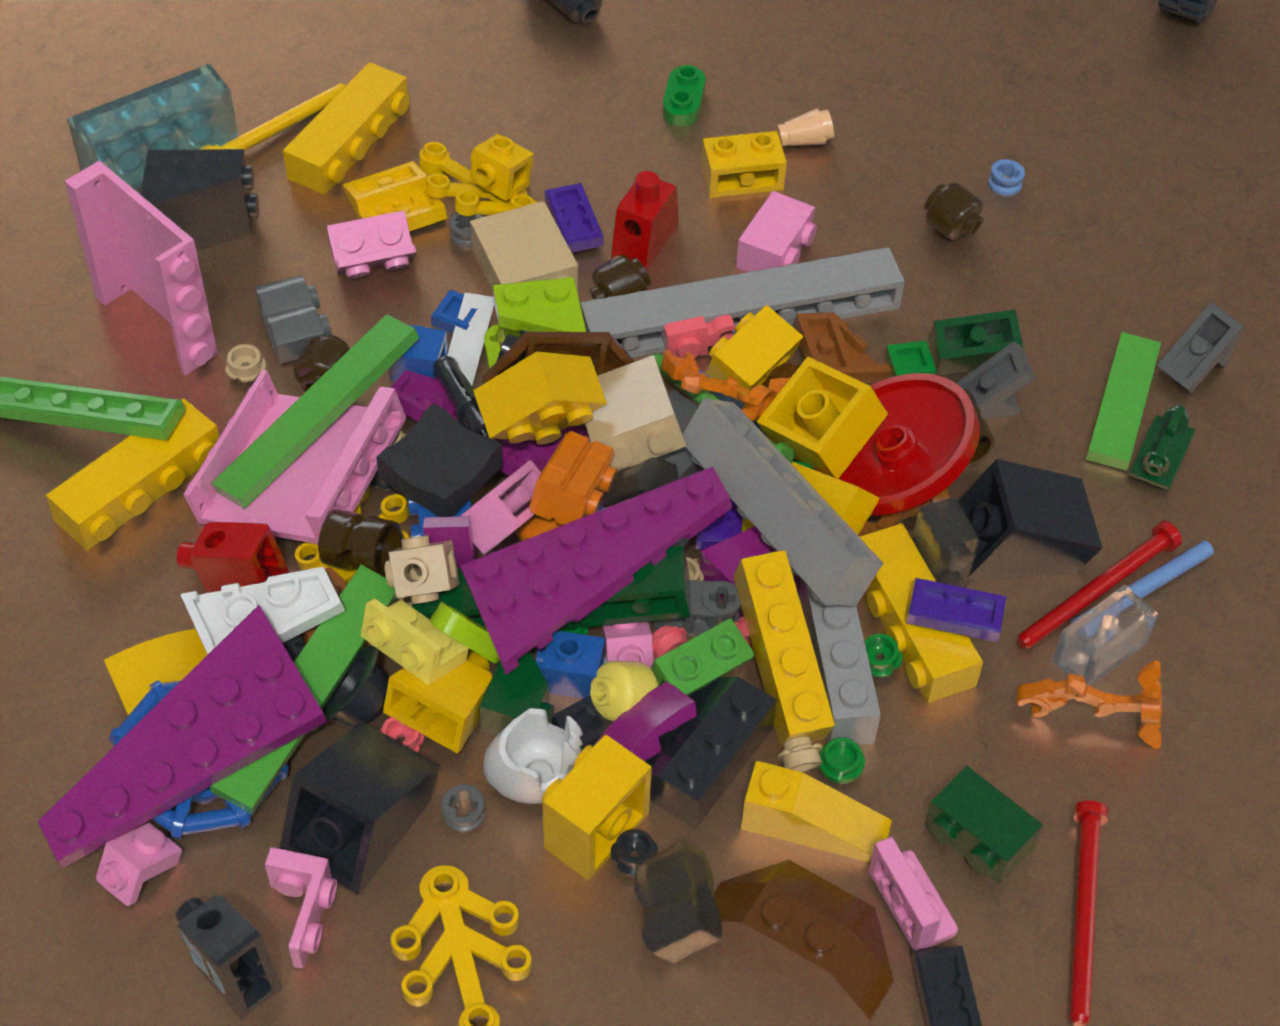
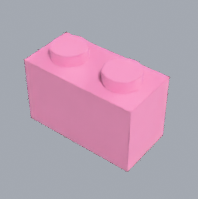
M772 191L738 240L736 268L750 272L797 264L802 248L804 246L809 247L812 244L817 232V225L813 224L815 207Z
M531 460L461 515L470 516L473 543L483 555L534 515V513H531L529 506L536 481L541 472Z

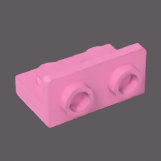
M404 210L326 226L336 274L346 273L347 278L368 275L371 273L370 268L385 265L386 270L409 266V260H413L417 253L415 245H412Z
M893 837L875 843L868 872L913 951L925 950L955 937L958 927L914 852L910 850L901 852Z

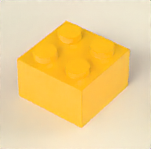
M536 351L473 390L489 438L509 439L510 443L535 440L537 444L542 445L553 442L562 436L560 431L569 426H577L590 421L594 417L593 412L607 405L591 357Z
M807 356L757 420V423L767 437L775 444L784 442L790 446L795 452V459L809 464L812 468L826 475L839 479L888 413L871 386Z
M606 734L594 747L591 745L585 747L578 755V758H576L573 769L563 780L560 778L555 779L543 794L542 825L544 848L589 881L611 857V847L618 837L627 830L636 829L649 815L652 767Z

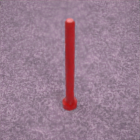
M1161 521L1153 527L1151 538L1021 632L1017 639L1019 646L1023 649L1032 648L1161 551L1172 552L1182 544V536L1179 530L1172 523Z
M1092 800L1081 801L1074 806V820L1081 825L1070 1001V1020L1074 1026H1086L1090 1021L1100 826L1108 822V807L1101 802Z

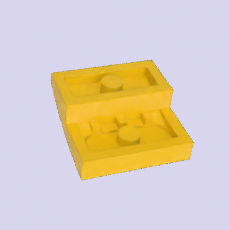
M414 161L343 184L344 192L359 219L404 210L409 232L447 219L445 205L441 200L431 197L426 193V179L428 176Z
M190 629L166 634L134 645L104 659V662L129 715L149 692V684L157 680L161 683L181 681L208 654L197 630Z

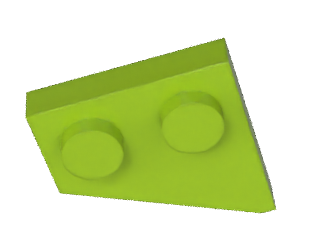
M574 277L493 285V299L500 327L529 332H586Z

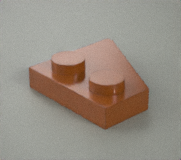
M835 312L796 314L793 327L803 336L800 347L805 359L808 356L863 383H877L890 377L892 373L891 367L886 362L878 365L866 353L868 344L858 335L852 333L848 329L847 324Z

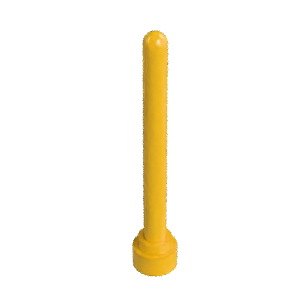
M339 83L222 146L207 144L199 149H244L246 151L321 111L346 85Z

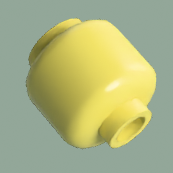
M610 661L601 665L597 670V677L591 681L590 695L597 711L604 718L615 721L623 712L628 711L637 704L647 693L657 688L659 684L651 668L642 662Z

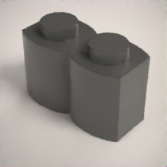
M303 275L255 286L258 308L279 364L297 360L309 339L316 336L332 335L326 314L319 315L317 309L320 308V301L314 284L307 286Z

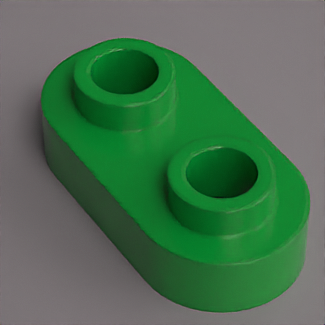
M683 65L670 72L662 109L663 118L668 123L675 126H688L697 121L705 92L706 80L705 74L699 68L692 65Z

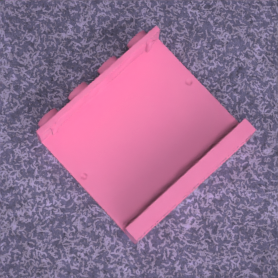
M97 161L65 180L95 297L106 306L132 289L169 321L181 373L185 376L218 355L194 239L101 161Z
M262 370L252 387L248 389L242 403L233 417L229 419L225 430L214 447L209 451L206 460L184 493V497L198 523L269 524L274 537L318 544L321 527L326 517L332 511L340 509L354 512L378 470L376 457L386 447L392 445L404 424L406 415L394 388L379 387L368 407L351 405L247 508L243 509L218 494L211 482L300 398L278 394L268 371Z

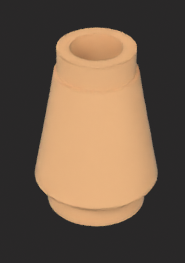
M816 108L784 122V124L777 125L782 147L826 145L827 140L834 139V129L828 109L819 111Z

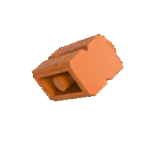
M572 431L566 433L536 481L529 506L531 513L548 520L555 518L556 523L565 525L597 512L604 494L600 491L608 493L617 474V468L611 466L615 454L613 448L597 441L590 443L589 438Z

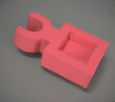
M723 315L706 323L704 317L699 316L664 325V350H670L674 356L683 358L685 352L692 353L695 358L708 355L709 346H714L724 336L728 340L733 336L732 330H735L731 315Z

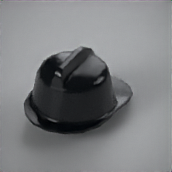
M370 645L361 650L322 709L326 722L332 720L348 727H354L361 721L366 724L373 722L382 714L390 676L376 663L378 657V649ZM326 722L322 723L321 725H319V726L313 728L312 730H310V731H308V732H311V731H313V730H315V729L321 727V726L324 725Z

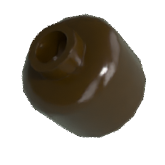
M957 182L946 186L940 184L933 190L925 202L924 209L927 211L926 222L952 241L958 240L964 235L972 237L984 220L980 216L983 205L982 201Z
M618 255L594 270L592 274L594 287L589 289L593 300L635 293L637 291H647L648 286L652 283L644 266L636 257L630 259L625 255Z
M334 335L313 337L305 343L293 369L296 380L305 392L350 350L345 341Z

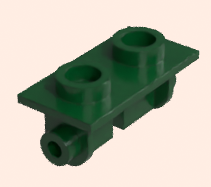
M1175 405L1167 409L1163 417L1155 416L1130 470V476L1170 490L1196 430L1188 427L1190 419L1185 407Z

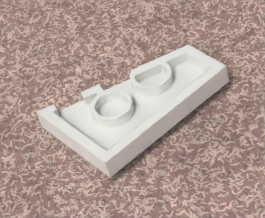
M324 567L268 577L266 582L240 587L238 583L221 586V591L201 595L197 591L180 594L207 654L258 605L262 608L282 643L346 611Z

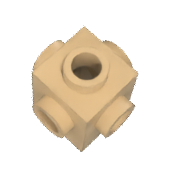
M428 535L402 539V548L389 552L390 560L385 562L387 583L390 588L395 587L396 598L411 596L412 604L438 600V592L451 590L460 585L452 540L430 543Z

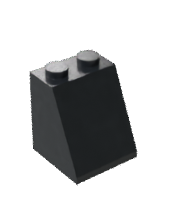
M244 149L147 150L141 196L192 237L195 242L196 251L251 233L252 218H258L259 200L257 194H251V189H254V170L252 165H246Z
M996 459L952 506V515H956L959 519V525L954 527L967 580L980 581L1077 573L1103 548L1082 478Z
M362 721L294 774L279 849L328 859L332 879H336L337 883L354 893L360 894L431 802L440 765Z

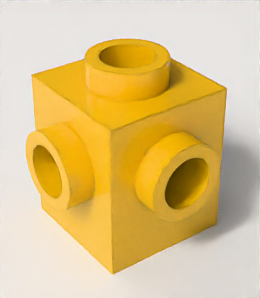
M497 133L473 148L470 156V181L484 188L487 192L507 201L530 186L534 153Z

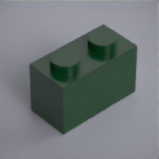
M1015 309L936 320L933 322L928 336L930 353L937 370L936 375L938 376L973 371L1012 342H1016L1023 347Z
M967 765L930 802L924 824L929 828L937 841L944 845L952 846L967 858L968 863L976 872L983 876H989L999 885L1035 848L1043 827L1041 822Z

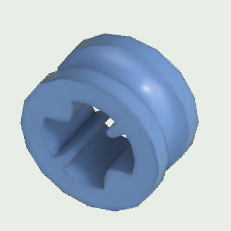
M1004 159L996 161L992 165L988 185L990 189L1000 195H1014L1022 188L1025 170L1023 166L1013 160Z

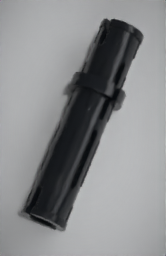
M451 356L439 358L433 364L432 368L435 371L432 372L455 407L456 419L461 425L472 432L489 437L473 388L461 371L458 362Z

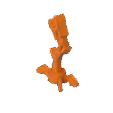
M665 350L661 365L662 370L667 372L673 380L682 381L681 388L694 394H698L702 390L719 392L743 402L744 409L741 410L751 421L760 418L790 379H771L768 388L763 385H756L750 391L740 386L738 380L732 376L721 380L706 377V374L699 373L695 356L690 352H685L684 357L679 358L674 356L670 350Z
M1158 660L1150 662L1137 673V680L1142 686V692L1136 696L1104 693L1087 685L1084 676L1069 673L1068 678L1063 681L1054 682L1049 678L1034 683H1026L1017 688L1016 704L1023 706L1032 703L1031 715L1034 718L1046 716L1049 712L1066 705V702L1071 699L1083 701L1094 706L1095 717L1108 716L1114 712H1139L1142 724L1138 729V736L1152 748H1161V731L1159 729L1161 728L1163 710L1162 687L1158 680L1161 678V663Z

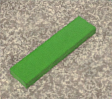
M1121 332L1086 460L1127 471L1161 342Z

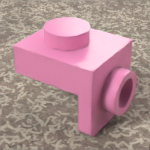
M648 621L601 626L602 638H605L607 663L610 661H637L651 668L653 664L652 633Z
M148 822L114 840L106 842L96 874V880L124 905L130 906L137 902L144 881L178 865L183 849Z

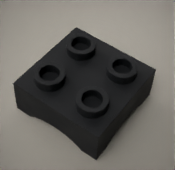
M435 403L424 411L419 421L405 437L394 445L386 447L376 457L380 480L439 517H452L503 466L501 443L467 429L457 422L445 409Z

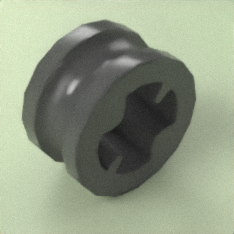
M455 212L449 219L451 242L461 248H471L470 221L482 218V215L463 216Z
M468 784L457 785L445 793L442 799V812L446 824L454 830L464 832L476 829L485 818V800L482 793L476 787ZM461 800H468L471 802V808L475 812L472 813L468 810L467 817H458L456 808L452 806L456 804L460 807Z

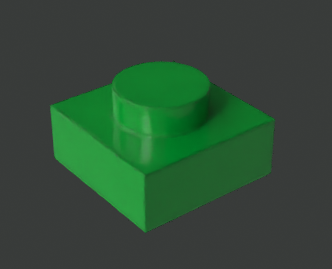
M926 340L886 345L885 358L892 370L891 377L913 373L936 375L937 370Z

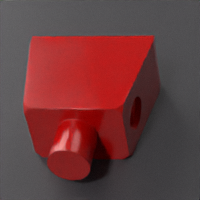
M642 171L638 173L634 184L618 204L611 251L612 259L618 255H625L630 259L636 257L646 271L679 225L677 188L671 183L660 180L655 172Z
M209 522L204 526L196 543L184 541L177 550L176 560L180 568L196 570L207 593L221 591V586L238 583L240 587L266 582L268 577L290 573L269 524Z

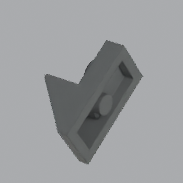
M1210 302L1157 366L1192 393L1216 364L1222 368L1227 366L1244 330V326Z
M1012 342L956 384L973 394L981 411L982 418L990 419L1019 414L1021 411L1014 394L1036 378L1024 348L1016 342Z

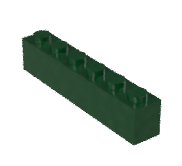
M684 546L669 547L665 550L667 556L653 566L650 562L633 574L634 581L580 621H569L558 630L691 617L690 572ZM461 568L457 569L460 585L451 590L438 592V600L412 604V608L430 620L440 603L444 602L485 627Z

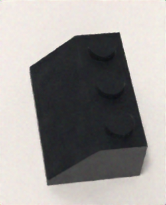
M738 676L720 677L688 695V697L695 701L697 716L679 725L676 729L659 736L661 752L644 761L652 767L650 801L694 829L699 826L773 729L777 699Z

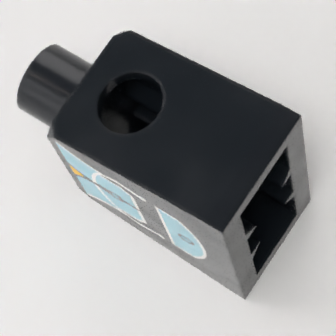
M221 895L213 896L205 903L199 898H191L179 907L176 913V919L179 922L177 928L192 961L241 1019L283 988L262 935ZM239 958L237 967L233 969L230 964Z

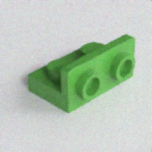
M729 618L655 659L651 670L659 686L669 682L688 696L749 662L753 658L754 652L733 620Z

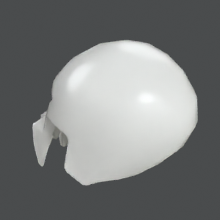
M530 708L509 723L487 747L483 760L484 775L487 781L508 799L528 805L543 804L542 797L547 787L557 778L563 780L573 769L574 762L582 751L580 748L583 744L580 736L583 734L582 730L571 717L566 716L565 730L548 723L545 710Z

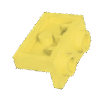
M372 599L366 603L360 636L427 685L432 684L466 662L469 647L439 630L429 622L427 617L403 600H399L389 607H386L377 599Z

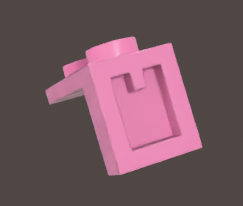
M271 847L265 862L270 887L290 897L306 895L289 943L293 967L304 969L309 953L316 954L320 946L323 925L319 922L324 908L330 909L334 903L337 880L332 879L328 859Z

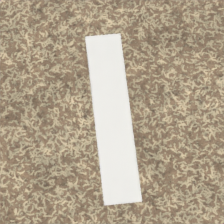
M464 293L458 318L464 320L471 308L478 310L470 320V326L467 330L455 326L447 356L455 358L461 371L472 386L484 345V334L488 329L494 299L491 296Z

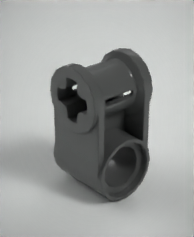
M690 580L691 617L657 620L654 622L655 629L658 630L667 625L671 627L677 626L678 628H684L687 631V636L696 637L718 625V618H723L722 622L729 618L733 622H737L740 619L738 611L741 608L737 588L734 584L726 581ZM720 593L724 594L723 603L719 602Z

